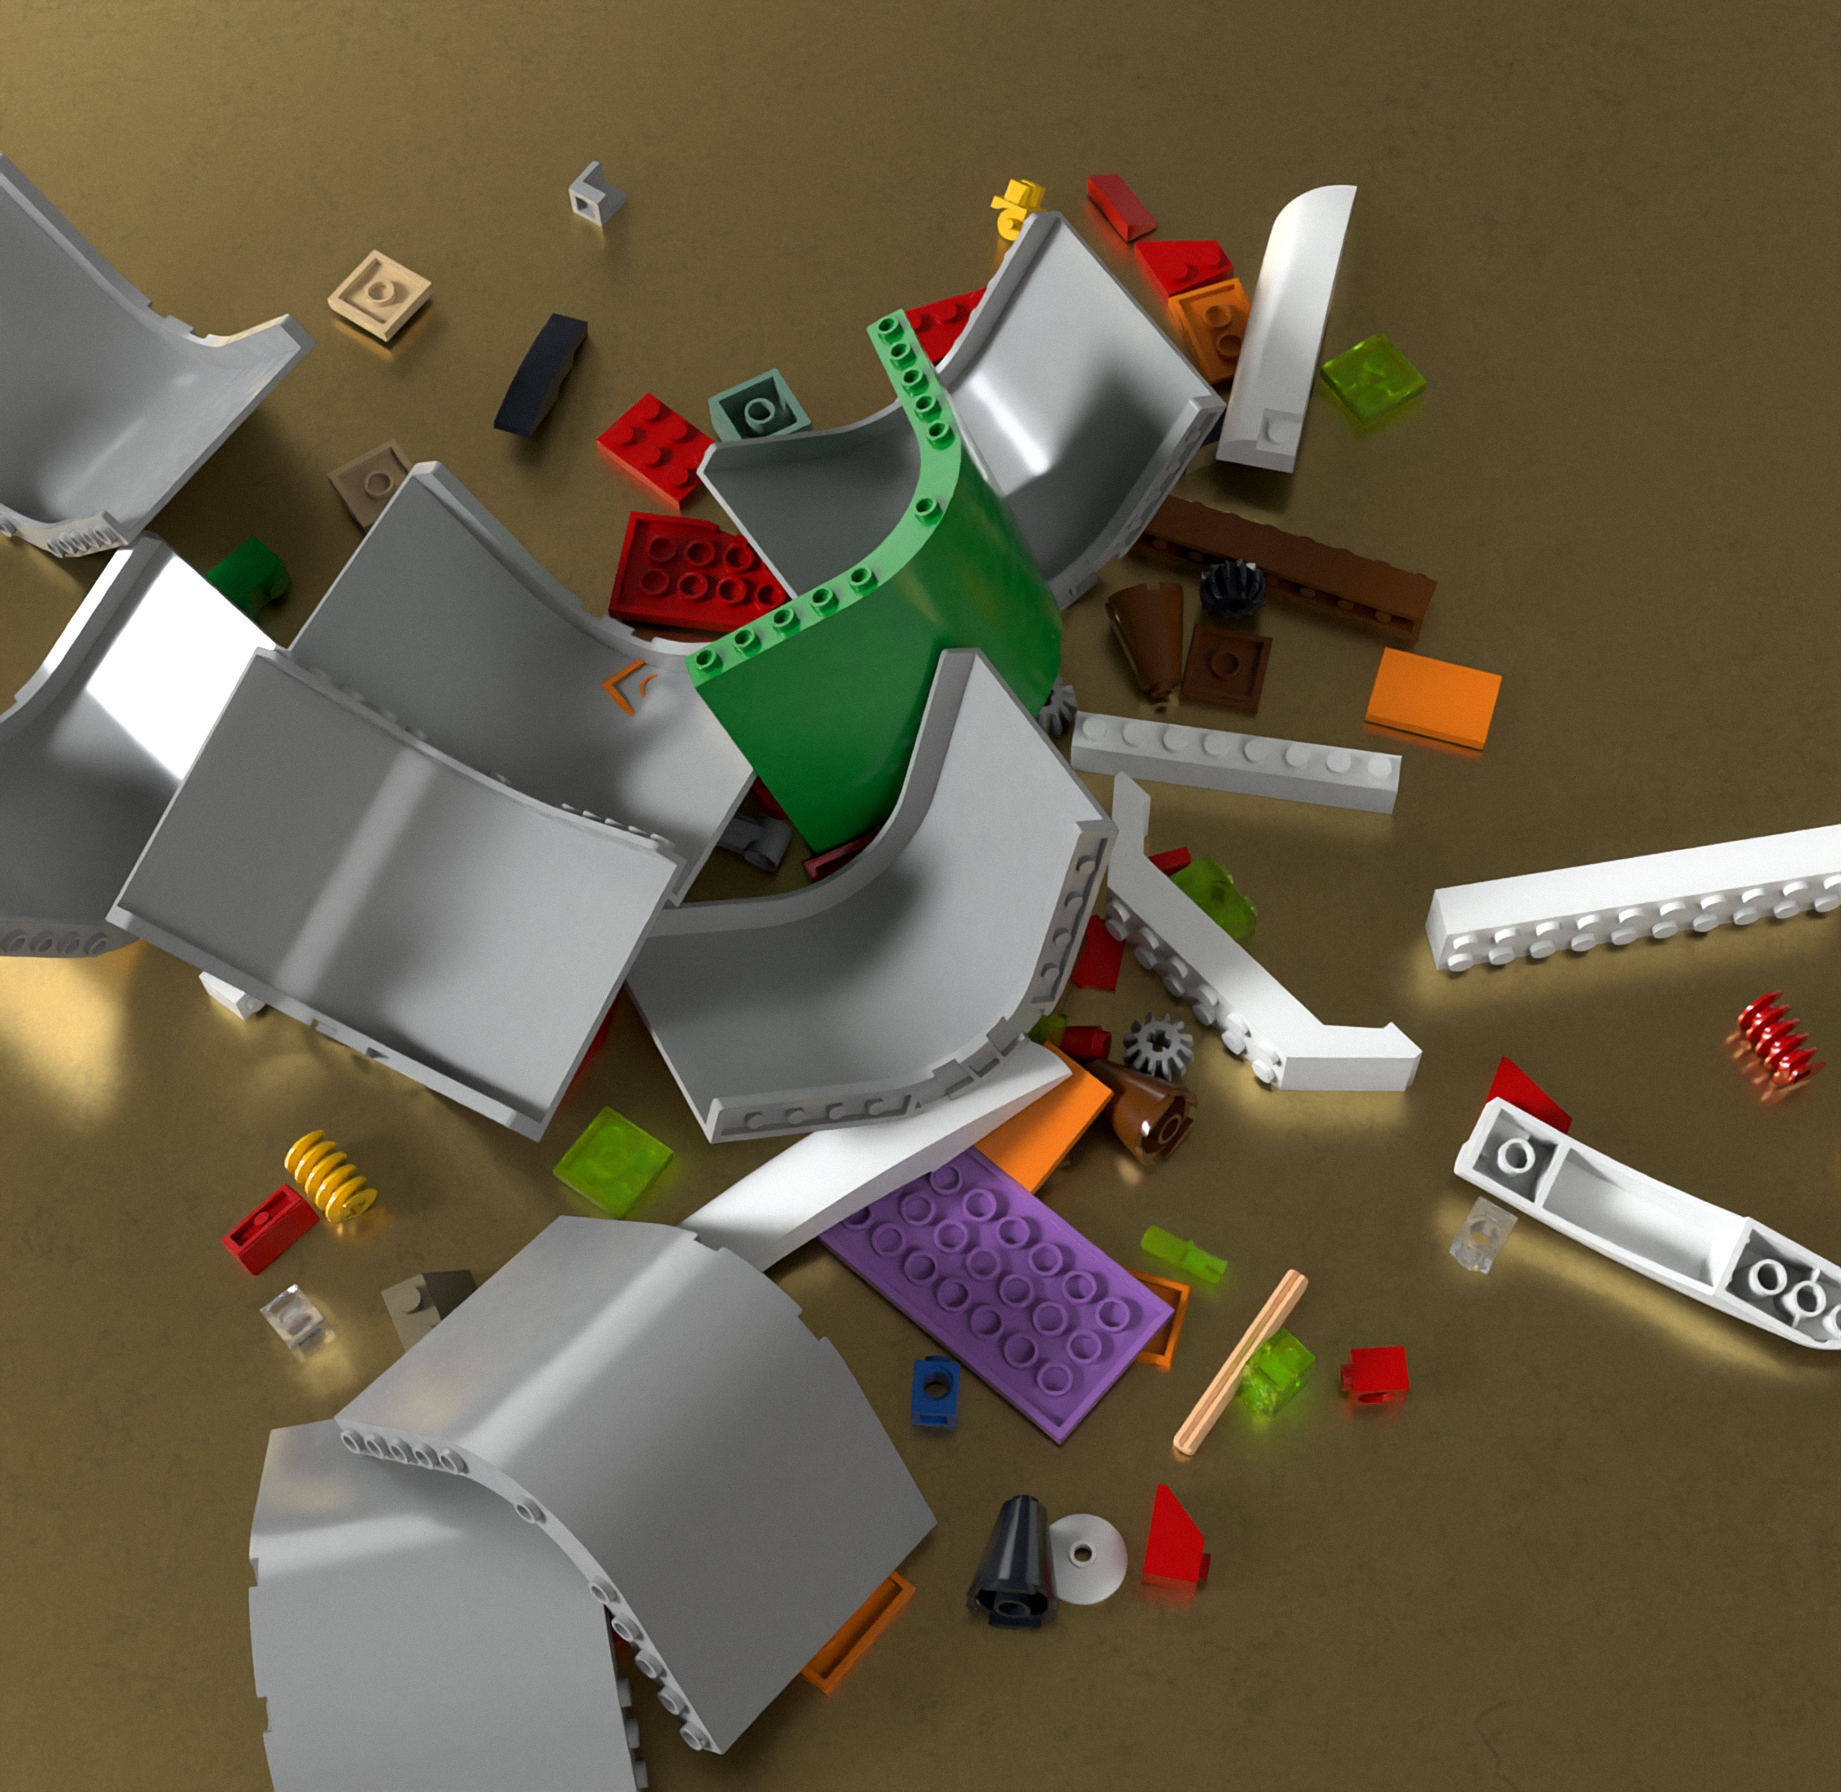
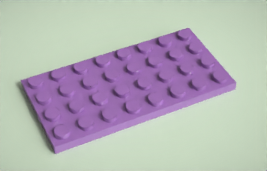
M970 1146L932 1173L930 1171L901 1186L814 1237L1059 1445L1171 1320L1175 1312L1172 1307L974 1146Z

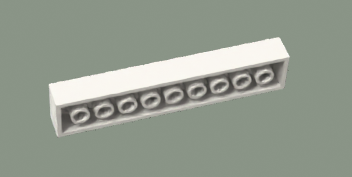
M1841 824L1435 889L1425 928L1436 970L1449 968L1451 971H1463L1474 964L1485 962L1500 965L1508 963L1516 957L1531 955L1533 958H1543L1552 955L1555 951L1571 948L1573 951H1585L1593 948L1596 944L1608 942L1623 945L1639 937L1654 935L1655 938H1666L1682 930L1694 929L1695 931L1703 932L1711 930L1719 924L1735 922L1737 925H1746L1755 922L1761 917L1775 915L1777 918H1788L1804 910L1816 909L1818 912L1833 910L1841 905Z

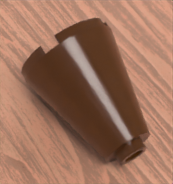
M1167 581L1159 582L1160 589L1147 590L1146 583L1122 589L1108 598L1109 604L1105 603L1106 613L1141 689L1144 692L1151 693L1152 697L1171 695L1175 692V687L1179 686L1182 682L1184 593L1182 586L1178 583Z
M1105 1058L1089 1061L1083 1066L1086 1071L1115 1093L1099 1113V1116L1139 1161L1153 1166L1156 1164L1152 1160L1153 1158L1160 1155L1166 1159L1182 1143L1194 1121L1188 1117L1191 1105L1196 1109L1198 1107V1100L1194 1093L1182 1086Z

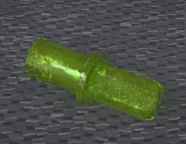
M1151 1225L1147 1229L1141 1242V1247L1146 1251L1176 1265V1271L1180 1272L1183 1269L1211 1283L1214 1287L1218 1285L1222 1276L1207 1269L1206 1265L1221 1273L1225 1271L1228 1265V1261H1223L1194 1246V1240L1190 1239L1189 1242H1186L1155 1225Z

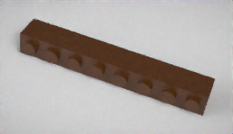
M1169 494L1140 537L1132 545V547L1203 570H1210V565L1224 564L1225 560L1236 562L1242 559L1244 564L1256 563L1257 569L1263 571L1267 591L1416 640L1420 637L1431 609L1438 581L1429 579L1424 574L1418 572L1410 573L1392 567L1381 560L1373 561L1355 555L1344 548H1333L1318 543L1307 536H1296L1280 531L1270 524H1259L1243 519L1235 513L1218 511L1206 507L1198 501L1184 500Z

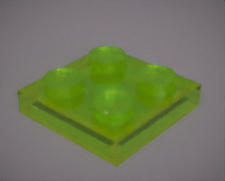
M1382 331L1320 366L1319 376L1364 427L1424 393L1428 383Z
M606 1105L553 1169V1173L556 1178L617 1220L624 1221L675 1156L671 1149Z

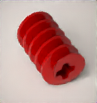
M1774 990L1752 1002L1738 1017L1737 1023L1741 1029L1748 1030L1746 1038L1749 1043L1757 1044L1754 1050L1757 1056L1766 1058L1763 1065L1767 1072H1775L1772 1078L1775 1085L1783 1087L1811 1078L1819 1073L1827 1063L1825 1060L1816 1063L1810 1061L1818 1052L1817 1047L1802 1048L1801 1045L1810 1036L1807 1032L1793 1034L1792 1031L1801 1022L1798 1017L1789 1020L1783 1018L1792 1008L1789 1003L1776 1006L1775 1002L1783 993L1781 990Z

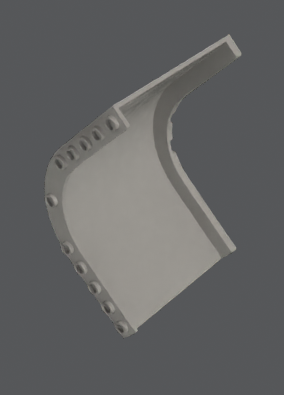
M0 153V531L9 537L15 534L53 553L59 558L64 556L80 557L130 544L317 342L290 314H285L232 336L208 334L205 339L197 336L194 327L180 321L171 314L164 319L150 309L153 305L152 301L125 279L3 153Z
M1060 211L1033 212L1025 219L1022 224V230L1012 247L1005 253L1004 261L995 276L989 281L986 292L978 306L971 312L970 319L961 335L955 340L951 350L935 368L1001 487L1055 596L1060 611L1081 597L1101 579L1097 572L1113 556L1121 559L1132 547L1227 407L1226 403ZM897 398L893 404L863 420L842 427L713 443L705 451L704 458L696 473L792 600L854 567L879 547L902 519L914 496L919 480L921 454L914 429L899 398Z
M441 462L416 463L287 650L299 657L296 664L307 670L309 666H313L332 677L330 685L341 690L342 686L356 691L365 697L363 705L373 710L375 706H378L392 713L398 718L395 724L405 730L407 726H411L430 737L427 744L486 776L489 771L504 776L512 782L510 788L559 809L564 803L582 813L588 811L603 820L609 818L627 828L633 826L650 836L654 833L671 841L676 845L673 852L687 860V863L663 907L678 908L758 776L694 688L686 667L685 658L688 655L713 642L684 643L654 637L652 642H648L634 637V628L606 614L600 620L581 608L584 600L551 575ZM640 659L645 661L646 664L613 685L635 711L634 716L631 717L616 704L601 686V683ZM657 675L656 678L649 680L645 684L644 693L646 696L643 698L640 694L642 681L648 676Z
M142 530L130 544L118 548L45 661L30 680L14 695L17 702L0 715V956L41 958L97 957L100 954L117 950L141 939L106 921L105 918L256 646L273 650L276 645L281 646L157 533Z
M276 645L273 650L256 646L105 920L309 1026L314 1019L319 1021L315 1028L316 1030L539 1143L687 860L674 853L673 850L676 845L662 836L654 833L650 836L633 826L627 828L612 819L606 818V820H603L588 811L582 813L564 803L559 809L510 788L512 782L504 776L493 771H489L486 776L427 744L430 737L411 726H407L405 730L395 724L398 718L392 713L378 706H375L373 710L363 705L365 697L345 686H342L341 690L330 685L332 677L313 666H309L307 670L296 664L299 657L279 645Z
M981 648L944 649L939 658L898 802L888 821L874 840L838 871L816 883L792 892L765 897L680 903L678 908L663 907L623 985L710 1144L876 1125L912 1117L922 1113L923 1105L948 1095L950 1100H953L992 1076L1031 1040L1027 1033L1040 1017L1051 1014L1071 974L1119 829Z
M560 1215L334 1416V1419L343 1431L340 1433L343 1443L353 1453L465 1476L501 1495L514 1505L517 1513L525 1521L531 1524L536 1523L585 1575L589 1581L588 1588L593 1596L605 1604L614 1618L611 1621L614 1630L624 1640L629 1642L636 1653L634 1658L636 1665L645 1675L653 1680L659 1690L657 1697L660 1703L675 1715L682 1726L680 1729L682 1738L696 1750L705 1749L723 1755L938 1522L845 1361L826 1336L821 1337L819 1340L814 1336L809 1328L797 1317L803 1311L801 1307L766 1275L723 1246L716 1252L700 1243L701 1238L699 1234L680 1227L656 1223Z
M335 1419L271 1430L250 1538L249 1560L254 1567L258 1586L249 1587V1617L257 1698L267 1697L268 1700L266 1702L269 1723L268 1729L263 1732V1739L275 1792H642V1788H648L644 1758L635 1759L633 1748L640 1747L636 1717L627 1719L625 1707L632 1706L628 1677L619 1678L609 1610L605 1604L598 1601L588 1588L589 1581L581 1570L536 1523L531 1524L525 1521L517 1513L514 1505L501 1495L465 1476L353 1453L343 1443L340 1437V1433L343 1431Z

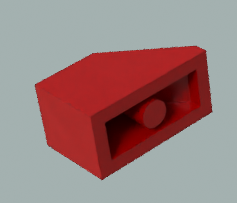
M1158 1484L1141 1584L1195 1594L1198 1580L1207 1582L1211 1554L1203 1553L1204 1536L1169 1487L1163 1484Z

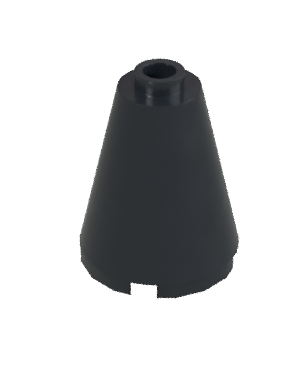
M1016 1495L1003 1503L967 1593L966 1606L970 1613L978 1617L979 1610L989 1615V1624L996 1627L1013 1630H1033L1041 1627V1620L1050 1618L1051 1624L1057 1618L1059 1601L1047 1509L1035 1497L1030 1495Z

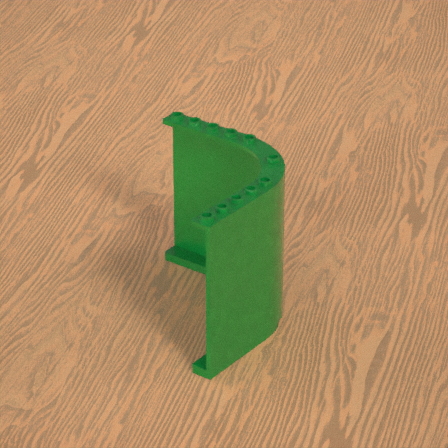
M902 308L882 317L879 321L867 327L871 341L914 429L920 448L921 468L918 484L911 503L902 519L879 547L851 569L685 658V664L694 688L816 855L839 846L887 821L891 816L903 788L939 658L944 649L981 648L1034 719L1050 695L1062 660L1059 650L1063 623L1055 596L1001 487Z

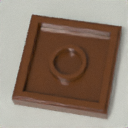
M1195 624L1180 686L1179 698L1258 712L1273 638Z

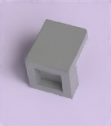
M595 160L568 188L573 212L600 227H603L627 200L624 191L604 181L601 163Z

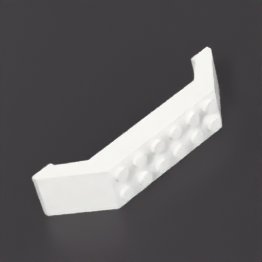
M1123 771L1114 776L1112 821L1118 827L1119 832L1108 864L1105 926L1108 932L1117 941L1121 942L1126 939V943L1134 950L1135 957L1145 968H1153L1163 978L1164 985L1174 996H1182L1191 1004L1195 1016L1207 1026L1211 1024L1222 1034L1223 1042L1232 1052L1243 1054L1252 1063L1251 1066L1255 1074L1266 1083L1271 1081L1279 1090H1407L1413 1084L1422 1050L1392 1022L1384 1029L1323 1025L1144 856V837L1148 833L1151 797Z

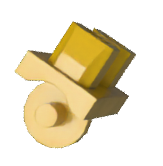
M1011 179L1005 196H994L991 207L1005 209L1001 212L997 222L998 231L1001 236L1007 240L1015 241L1022 230L1023 222L1033 212L1048 211L1040 207L1046 190L1045 187L1029 180L1023 179L1019 181Z

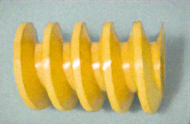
M317 1130L305 1135L293 1145L286 1156L285 1168L290 1174L295 1175V1179L300 1186L305 1187L307 1195L315 1199L318 1208L326 1211L325 1215L330 1222L336 1224L343 1223L357 1217L370 1207L376 1200L378 1192L375 1188L371 1187L365 1189L368 1183L366 1177L363 1175L354 1177L358 1170L355 1164L349 1163L344 1165L347 1160V1155L344 1151L334 1153L337 1148L336 1142L333 1139L323 1141L326 1131Z

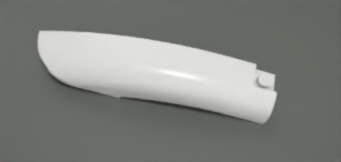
M1332 185L1308 191L1290 202L1277 217L1270 234L1255 290L1216 459L1293 473L1357 186Z
M1029 1041L1008 1063L982 1083L953 1100H950L948 1095L925 1104L922 1106V1113L876 1125L813 1132L737 1182L676 1225V1227L699 1234L701 1238L700 1243L716 1252L723 1246L763 1272L786 1255L853 1213L930 1171L932 1173L1069 1078L1073 1075V1072L1053 1052L1037 1043Z
M1499 1097L1486 1103L1469 1141L1463 1143L1454 1167L1456 1175L1612 1260L1724 1313L1810 1348L1820 1350L1841 1349L1840 1267L1749 1216L1744 1218L1700 1200L1615 1161Z

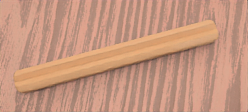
M1293 1269L1286 1273L1175 1435L1173 1444L1178 1450L1189 1456L1196 1452L1306 1290L1308 1279L1304 1275Z

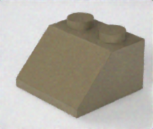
M470 1270L421 1273L381 1291V1294L404 1350L408 1352L478 1288Z

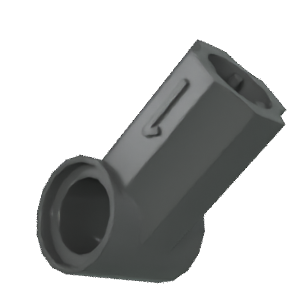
M735 812L716 845L743 854L749 863L760 869L774 871L777 869L793 836V831L788 825L775 818L762 817L759 821Z

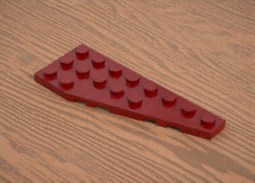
M631 511L608 607L609 617L732 633L792 601V598L745 536L738 533L734 536L719 529V525L708 520Z

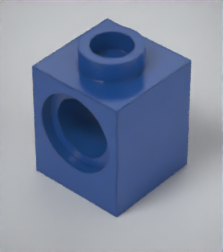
M939 1355L927 1356L925 1360H915L911 1401L912 1425L956 1428L960 1383L959 1363L951 1362L950 1358ZM932 1382H941L948 1388L947 1392L940 1397H931L924 1392V1389Z

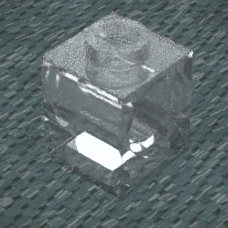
M1479 1196L1456 1234L1449 1253L1454 1255L1455 1260L1464 1268L1471 1271L1480 1270L1488 1274L1509 1239L1518 1217ZM1476 1232L1484 1233L1490 1238L1492 1243L1480 1245L1472 1239L1471 1234Z

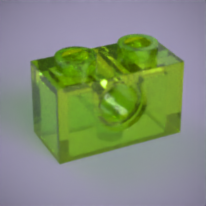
M1210 854L1169 877L1181 891L1236 943H1240L1254 935L1258 915L1254 903L1247 895L1241 896L1234 887L1233 877L1227 867L1223 864L1218 865ZM1210 900H1217L1221 902L1224 906L1220 908H1212L1208 906L1206 902Z
M1283 1326L1245 1362L1239 1386L1243 1402L1254 1413L1260 1415L1263 1412L1270 1420L1308 1385L1316 1358Z

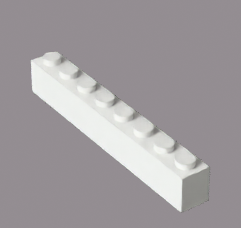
M1077 711L1071 744L1070 766L1073 770L1114 776L1123 771L1130 778L1392 815L1398 791L1402 756Z

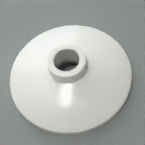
M1090 1514L1069 1515L1059 1519L1049 1527L1059 1599L1076 1605H1090L1105 1600L1119 1588L1126 1574L1128 1555L1124 1540L1116 1528L1106 1520ZM1079 1548H1086L1090 1551L1091 1558L1086 1562H1080L1074 1557V1552Z

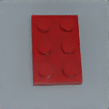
M649 392L596 439L597 449L679 511L706 487L696 471L704 458L705 451L711 444L716 443Z

